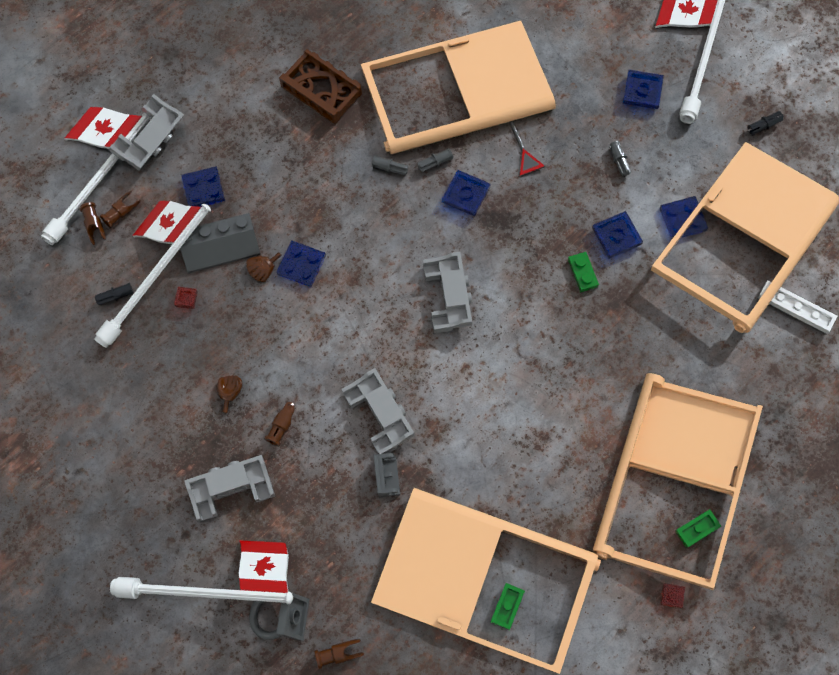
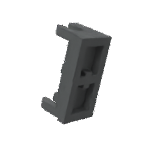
M393 453L374 454L378 497L399 496L400 487L396 456Z

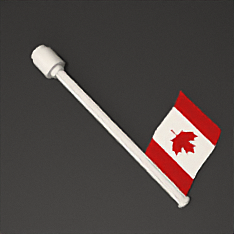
M663 0L655 28L667 26H710L691 95L683 99L679 113L680 120L687 124L693 123L699 113L701 101L697 97L725 0Z
M90 107L64 139L80 141L99 148L109 149L120 134L133 142L151 120V117L146 113L142 114V116H137L101 107ZM112 153L60 218H53L41 235L45 242L52 246L59 242L68 231L67 222L119 159Z
M172 201L158 202L132 236L134 238H148L160 243L172 244V246L114 320H106L96 333L95 341L105 348L113 344L122 332L119 329L121 327L120 324L206 214L211 212V208L208 205L202 204V207L185 206Z
M239 540L241 544L240 590L142 584L139 578L118 577L113 579L110 585L112 595H115L117 598L137 599L143 593L287 603V605L291 604L293 600V595L291 592H288L287 585L288 550L286 544L281 542Z

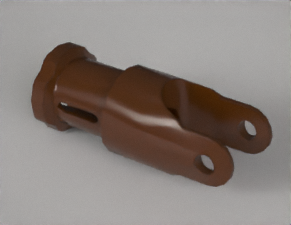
M131 190L117 200L108 212L100 215V218L108 227L112 228L119 218L125 217L140 203L141 200L139 199L130 206L123 204L124 199L131 194Z
M87 202L82 204L79 210L83 213L84 225L89 239L95 245L93 233L96 229L100 230L104 240H106V235L101 219L97 216L95 210L96 204L94 202Z
M287 402L283 410L275 416L269 434L264 437V440L268 443L280 446L282 436L291 425V417L295 408L294 403Z
M354 639L342 642L322 651L314 650L318 668L321 669L324 665L331 663L339 664L363 656V652L352 655L344 653L348 646L359 643L361 640Z

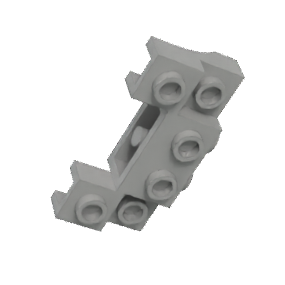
M155 94L151 96V99L142 108V111L152 119L133 143L120 134L114 144L109 147L111 153L122 161L125 160L138 171H140L152 155L155 157L162 149L160 145L170 140L173 136L170 134L184 116V114L166 104Z
M453 252L437 258L424 259L423 267L426 281L441 279L446 309L431 312L434 334L453 331V328L472 326L469 305L472 304L471 292L467 293L466 287L469 286L468 275H464L461 253Z
M375 368L368 371L355 382L342 388V393L350 407L354 408L366 401L382 428V432L370 438L378 454L390 453L397 449L398 445L415 436L414 431L404 417L406 415L404 408L401 404L397 405L394 400L396 396L393 390L386 387Z
M262 455L241 462L233 461L228 463L226 467H215L208 470V473L184 480L198 522L218 516L214 503L215 500L250 488L256 503L275 497Z

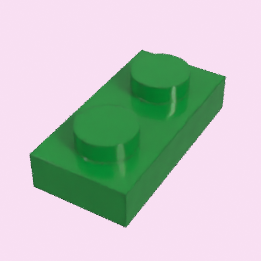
M587 252L569 256L568 262L580 293L598 288L599 283Z
M709 509L678 528L675 532L685 547L688 548L722 526Z
M505 583L490 623L510 631L525 590Z

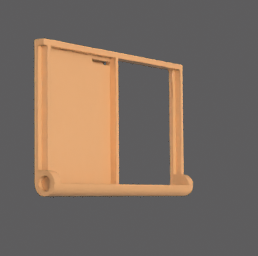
M521 21L361 64L364 78L386 137L384 147L386 152H390L391 155L556 108L553 93ZM444 51L470 118L401 138H395L371 71Z
M745 142L652 265L651 271L732 320L734 328L738 332L748 333L839 205V196ZM703 208L788 258L749 315H744L662 264Z
M646 374L592 550L598 554V558L603 560L610 558L714 590L763 406H753L666 383L665 379L660 375ZM630 467L732 496L729 514L710 579L617 552L613 547L606 545Z
M414 488L371 603L560 674L593 571H598L601 560L598 559V554ZM501 532L586 562L584 574L553 665L467 633Z

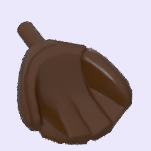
M278 252L271 259L265 256L249 258L246 261L248 273L255 280L265 282L273 272L274 262L282 254Z
M236 375L221 377L217 383V393L224 400V413H228L229 401H233L239 395L243 386L241 378Z

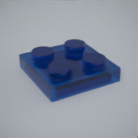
M628 70L623 104L658 109L664 75Z
M217 166L181 175L188 206L202 207V204L211 205L225 201Z
M457 170L442 198V203L475 217L491 184Z
M696 196L660 206L659 209L671 239H673L699 203ZM702 211L681 238L708 230V225Z
M626 211L592 226L609 259L643 244L642 238Z
M291 240L276 273L284 278L312 287L326 257V253Z

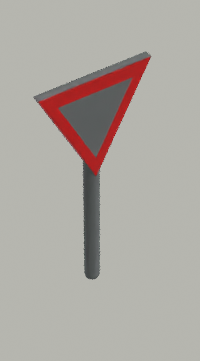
M510 121L522 150L520 176L544 168L545 165L525 150L514 122Z

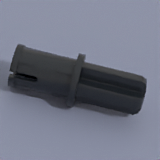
M777 111L767 117L763 116L761 120L747 126L748 129H752L749 130V133L753 136L765 129L769 130L771 126L783 121L784 116L781 111Z
M128 283L117 288L111 287V290L95 295V300L98 305H103L114 300L117 302L119 298L134 294L131 284Z

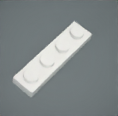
M767 280L758 299H760L764 292L767 290V288L771 284L770 281ZM782 287L769 303L826 334L830 332L837 318V315Z

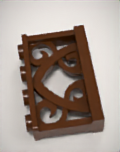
M308 49L304 51V54L286 73L279 77L283 89L335 125L345 111L362 95L361 85L357 80L350 79L342 70H337L329 61L322 60L317 53L311 52ZM307 63H310L315 67L313 69H310L308 66V73H305L303 71V67ZM298 72H300V76L296 77L295 79H292ZM329 79L332 93L319 92L314 94L312 80ZM306 81L310 85L309 88L303 87L304 85H307ZM344 87L351 91L350 95L347 97L338 96V94L344 95L347 93L346 91H342ZM326 96L327 100L324 101L321 98ZM337 100L341 101L342 103L335 109Z

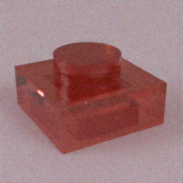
M178 287L174 305L176 307L194 309L198 293L197 289Z
M664 583L661 605L683 608L685 587Z

